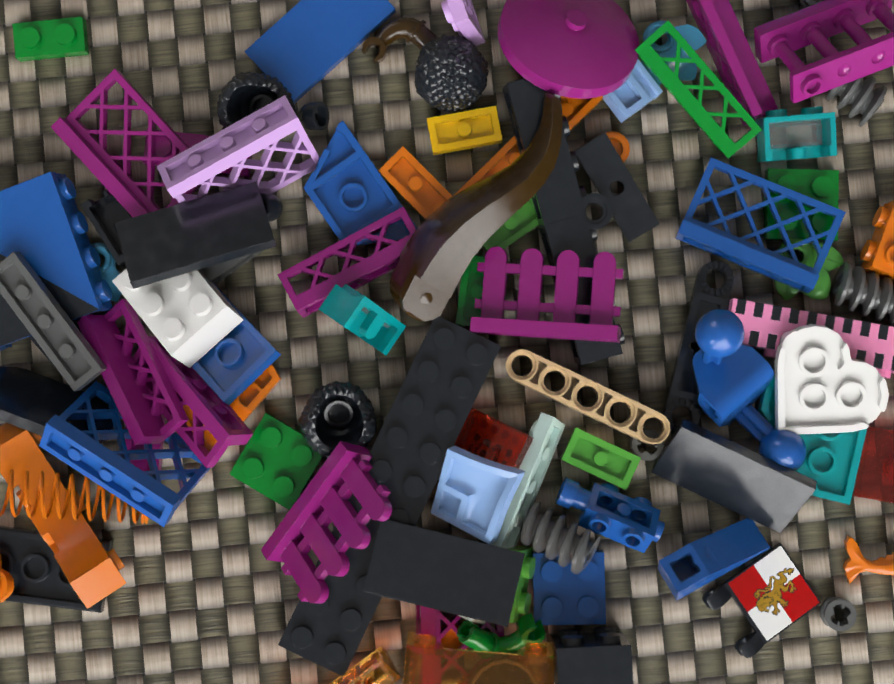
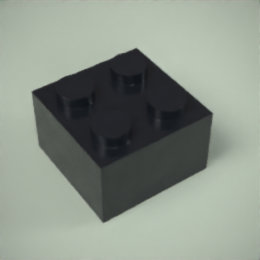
M595 627L593 633H580L578 628H564L558 630L559 634L550 635L552 673L555 684H634L631 644L621 631H616V627Z

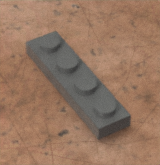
M12 252L0 262V294L74 392L80 391L107 369L106 365L21 252Z

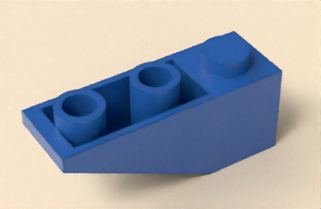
M746 518L691 542L659 560L658 571L677 601L770 549V546L754 521Z

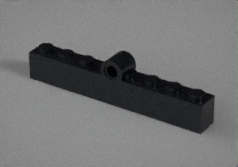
M525 78L506 83L502 89L520 155L530 146L541 123L545 93H547V91L535 86ZM553 94L561 100V96ZM563 115L559 156L553 171L545 184L532 197L549 266H557V258L561 252L572 250L580 258V267L593 268L594 259L597 256L594 241L598 239L596 230L603 228L610 222L613 209L610 201L604 195L598 193L587 195L584 186L578 185L575 172L579 171V163L575 151H569L566 137L570 136L568 121L565 115ZM588 205H592L597 211L595 220H590L586 216L585 210ZM552 276L555 286L556 276ZM579 277L577 305H591L593 278ZM577 315L576 323L589 324L590 315ZM613 318V325H618V326L621 328V326H620L619 323H618V324H615L614 318ZM621 328L620 343L569 340L575 363L584 365L623 354L621 345L625 344V338Z

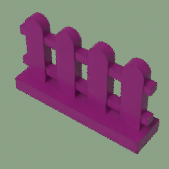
M492 247L486 252L485 262H478L477 271L484 272L482 299H475L474 308L481 309V317H471L470 332L489 335L620 343L621 328L618 325H613V317H621V307H614L616 279H623L624 270L617 269L616 258L611 253L601 252L597 254L594 259L593 268L580 267L579 256L572 250H565L559 254L557 266L544 265V257L539 250L529 248L523 252L520 264H508L507 252L501 247ZM507 273L520 274L518 301H505ZM543 275L556 276L554 303H541ZM579 277L593 278L591 305H577ZM505 310L517 311V319H504ZM540 312L553 313V322L540 321ZM577 315H590V323H576Z
M340 441L261 549L266 560L284 562L281 569L285 575L293 576L301 589L297 595L302 602L323 604L329 596V588L325 582L328 575L343 577L349 570L350 562L345 554L348 548L365 549L369 545L371 534L366 526L369 520L386 521L391 516L392 505L387 498L391 491L385 485L378 486L370 475L369 471L372 465L369 461L373 456L366 447ZM352 494H354L363 507L358 514L348 501ZM331 522L334 523L342 535L338 541L328 528ZM311 549H313L321 562L318 568H316L308 555Z

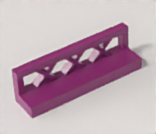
M686 0L699 30L707 40L706 46L729 92L754 121L765 117V111L778 110L729 0ZM740 118V120H741V122H742V125H743V126L747 125V124L744 122V120H743L742 118Z
M403 206L277 275L296 311L304 318L319 310V307L335 284L342 288L347 284L356 290L395 269L401 259V251L416 231V228ZM402 219L410 235L399 241L385 238L388 226ZM381 230L379 236L373 235L374 233ZM363 239L377 242L374 254L367 258L353 255L357 242ZM383 244L389 245L381 250ZM349 247L348 253L341 252ZM333 255L346 259L342 271L338 274L331 275L322 272L326 259ZM351 260L358 262L350 267ZM317 265L316 270L309 269V268H311V267ZM302 272L314 275L310 289L297 295L289 279ZM320 277L326 279L325 281L319 283Z
M121 299L105 315L88 314L77 322L84 338L107 367L101 374L135 445L160 444L189 420L136 311L126 299ZM121 315H124L126 319L124 335L120 333L115 323ZM134 343H137L141 350L139 364H135L132 358ZM148 373H151L156 381L154 395L150 394L146 387ZM163 404L168 405L173 419L166 425L161 418Z
M148 336L182 407L183 405H188L193 411V427H188L184 423L176 432L206 468L214 467L228 446L246 445L253 435L252 431L235 411L218 397L192 366L189 368L172 357L156 337ZM138 348L133 356L135 364H139L140 348ZM152 375L150 378L147 377L146 387L149 393L154 395L156 381ZM163 404L161 413L169 422L173 419L168 405ZM204 430H209L217 440L210 452L204 446Z

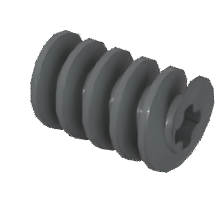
M873 76L864 81H861L862 78L831 89L828 91L825 99L829 101L839 96L840 100L836 107L839 110L848 104L851 105L847 117L852 118L859 113L862 114L858 125L861 127L884 102L887 87L884 85L873 90L876 78Z
M844 262L838 269L831 288L832 293L835 294V306L839 307L845 299H848V311H854L858 304H861V316L866 317L874 309L875 321H881L885 314L889 315L887 324L893 327L894 283L892 279L887 276L879 279L877 272L869 271L866 274L863 267L856 266L852 269L850 262Z
M536 501L521 525V544L528 546L533 543V549L537 553H541L546 549L545 555L549 560H553L559 555L558 563L561 567H566L572 562V573L579 574L592 560L600 543L601 536L593 543L590 542V529H586L581 535H578L579 523L575 521L568 528H565V515H561L556 521H553L554 509L549 508L543 514H540L541 502Z

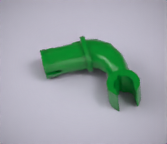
M529 613L519 618L517 622L518 629L507 636L499 637L494 632H486L469 620L464 621L459 626L457 636L461 643L475 650L480 659L494 660L514 655L526 645H536L542 642L546 632L541 619L535 623L532 613Z

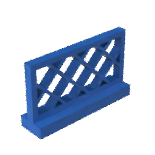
M711 157L675 239L808 294L817 283L820 270L846 212ZM713 170L728 174L733 187L714 194L709 182ZM736 178L745 182L738 184ZM751 185L760 187L766 201L748 207L740 189ZM706 188L709 196L701 199ZM735 192L742 210L724 217L717 198ZM770 192L775 193L779 196L772 198ZM785 198L794 201L800 214L781 221L774 203ZM712 201L719 219L705 224L692 218L697 206ZM803 205L812 208V210L806 212ZM769 206L776 224L757 230L750 212ZM821 212L834 217L828 231L815 235L808 216ZM745 215L752 233L740 238L732 235L726 222ZM802 219L810 238L791 245L784 226ZM721 224L724 231L717 229L714 226ZM778 228L786 247L773 252L764 247L760 235ZM826 237L822 247H820L818 239ZM755 238L757 245L746 240ZM812 242L817 253L813 268L798 261L794 252L795 248ZM788 251L790 258L780 254Z
M95 381L60 416L55 414L46 423L39 446L162 527H165L178 506L210 468H206L180 435L175 432L164 440L168 443L170 449H153L152 444H143L145 450H127L125 439H132L128 429H122L120 422L122 417L109 389ZM97 396L109 405V409L92 410L90 400ZM94 419H112L114 430H96ZM70 420H86L88 430L80 431L68 422ZM117 439L119 451H111L100 444L99 440ZM172 458L175 470H158L156 459ZM181 458H192L200 463L201 466L199 469H183ZM147 459L150 471L140 470L131 464L130 460ZM178 479L180 491L178 493L163 485L161 480Z

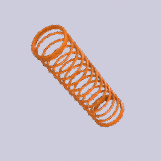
M10 470L7 492L0 517L4 514L10 498L11 514L16 518L21 511L25 497L26 513L31 519L36 512L40 497L41 513L46 520L51 513L56 493L57 517L62 520L67 510L71 492L72 517L76 521L80 517L86 492L87 518L91 522L96 514L101 491L102 518L105 523L109 520L114 495L111 493L106 514L105 489L98 485L91 514L90 479L86 476L76 514L75 475L73 473L70 474L61 514L60 475L58 472L55 474L47 513H45L44 472H40L36 498L30 514L29 471H25L22 493L15 513L13 499L14 470ZM116 497L117 519L119 523H122L127 503L124 502L121 514L120 499ZM132 507V521L136 524L140 512L138 510L135 512V508ZM141 513V524L145 523L147 525L149 517Z

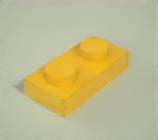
M496 106L427 118L433 155L502 143Z

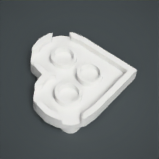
M808 324L796 327L781 336L774 361L775 429H778V431L789 430L796 434L855 432L870 427L868 424L876 420L881 411L884 412L886 410L889 397L886 380L872 365L863 360L852 359L849 346L837 332L823 325Z

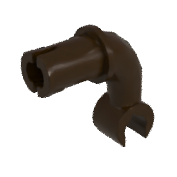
M400 17L386 24L376 37L368 38L363 44L362 52L365 54L371 46L379 47L380 53L373 60L374 64L385 59L387 47L396 40L403 38L407 43L412 42L421 50L424 44H427L431 38L436 39L437 36L425 26V20L419 21L415 18Z

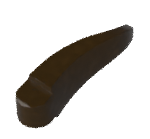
M550 92L545 93L543 115L530 146L510 166L471 185L444 202L424 220L401 251V259L390 280V293L394 301L411 318L425 322L439 317L449 298L452 297L461 276L472 258L485 242L545 184L555 167L561 146L563 119L561 100Z

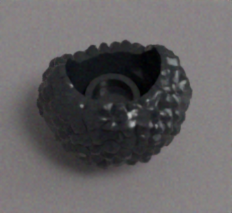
M443 34L436 39L431 38L427 44L422 46L418 60L415 63L416 92L426 103H430L432 107L444 112H456L457 110L469 108L482 96V92L487 86L488 61L478 51L476 45L472 44L465 37Z
M241 72L233 76L232 80L222 88V94L218 96L217 113L219 123L223 126L222 130L284 95L294 112H296L295 104L291 98L292 94L288 92L282 82H279L276 77H271L270 75Z
M335 381L315 389L314 393L307 400L299 418L300 429L304 434V439L312 447L313 451L318 452L324 457H329L340 441L367 447L377 431V422L371 400L367 398L360 386L350 382Z

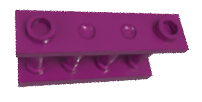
M825 0L754 28L755 56L761 63L779 57L790 70V100L793 104L894 65V13L892 12V0ZM878 19L891 33L872 39L860 25ZM846 32L857 46L838 52L827 38ZM812 44L823 59L805 65L794 51Z

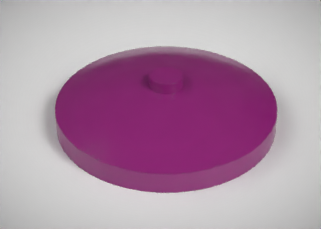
M507 0L499 18L498 40L508 62L527 81L559 96L589 99L607 95L626 82L639 56L635 51L639 46L636 29L628 15L613 0Z

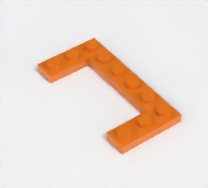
M561 96L562 116L565 115L570 131L602 101L603 96L589 99ZM515 135L453 196L510 166L520 156ZM404 146L378 170L381 176L424 219L453 197Z

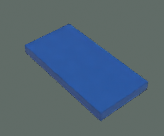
M301 0L244 52L265 75L276 77L279 82H282L283 86L292 94L291 98L295 104L396 13V9L388 0Z

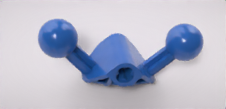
M715 309L705 313L699 319L695 328V339L700 350L695 353L692 360L699 391V405L719 427L728 426L736 420L760 443V455L796 471L804 463L807 453L802 437L789 430L778 431L752 406L771 383L774 377L772 367L753 347L742 345L745 331L737 315L725 309Z

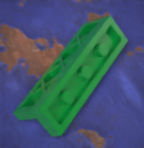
M669 20L635 49L640 59L726 158L729 159L762 131L759 125ZM666 31L677 42L676 58L660 57L651 47ZM681 48L690 57V59L680 58ZM665 62H675L674 72ZM679 62L696 64L700 69L699 85H684L678 78ZM704 75L714 86H703ZM688 89H698V100ZM703 90H718L723 96L722 113L707 112L702 106ZM728 103L737 113H727ZM711 116L722 117L721 127ZM726 117L742 118L750 127V130L735 143L725 133Z

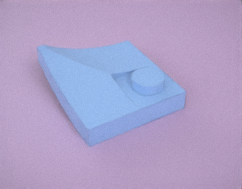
M457 446L450 447L446 452L431 514L490 545L498 540L506 513L525 471L488 460Z

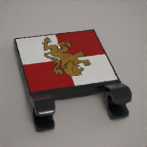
M781 543L775 545L723 584L711 589L702 597L705 605L713 610L721 608L732 597L754 630V632L739 639L734 645L737 652L746 658L754 656L767 642L821 604V601Z

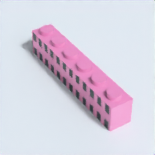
M735 298L729 299L727 310L737 315L744 326L745 335L742 345L764 350L763 357L775 359L780 338L785 332L792 331L799 326L816 324L826 326L837 332L849 346L852 359L863 360L872 365L883 378L890 379L891 373L894 374V327Z

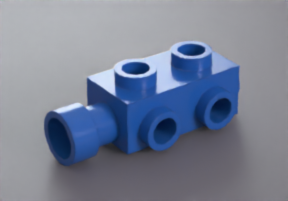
M565 477L555 504L567 509L574 507L581 510L578 526L590 529L596 534H600L642 553L646 551L652 541L656 543L659 541L665 527V522L659 520L661 510L652 507L648 499L643 497L630 498L619 493L618 488L610 483L600 485L594 482L589 491L579 487L580 483Z

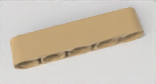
M524 349L516 350L507 358L506 370L509 377L529 389L643 443L660 444L669 436L670 422L666 416L531 351ZM518 357H526L532 363V370L526 376L516 375L511 368L512 362ZM550 372L561 374L564 378L563 388L556 392L548 390L544 385V377ZM588 387L594 390L596 402L593 406L583 407L577 401L579 389ZM614 403H623L628 408L629 415L623 423L615 422L610 416V408ZM648 418L658 420L661 425L659 436L653 439L648 438L643 432V424Z

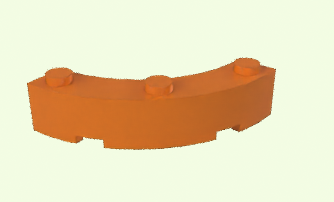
M5 423L0 426V473L8 484L10 470H14L13 488L19 486L21 489L16 492L20 499L25 471H29V508L31 514L36 498L40 472L43 471L45 513H47L56 472L38 446L42 437L20 427ZM60 480V513L62 514L67 489ZM75 491L76 514L78 511L81 498L77 491ZM55 493L51 513L45 520L41 513L39 497L36 512L31 520L44 541L50 546L55 554L53 556L68 582L86 608H90L125 585L126 581L119 572L125 566L114 549L108 552L105 550L82 514V511L87 509L85 503L83 502L80 517L75 521L72 517L70 494L65 516L60 520L56 512ZM24 497L23 506H24V509H25V511H26V507H25V497Z

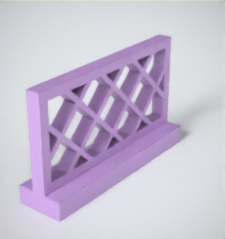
M284 95L157 166V169L167 191L173 199L176 198L179 204L207 196L210 186L224 187L223 191L257 182L260 193L272 194L314 171L320 157ZM296 131L291 143L279 141ZM264 149L260 160L247 159ZM274 150L287 152L282 163L270 161ZM296 153L310 154L311 158L300 164H292ZM230 167H233L229 177L215 176L221 173L222 171ZM242 168L256 169L251 180L238 179ZM265 170L278 172L272 180L268 182L261 181ZM201 184L197 195L183 194Z

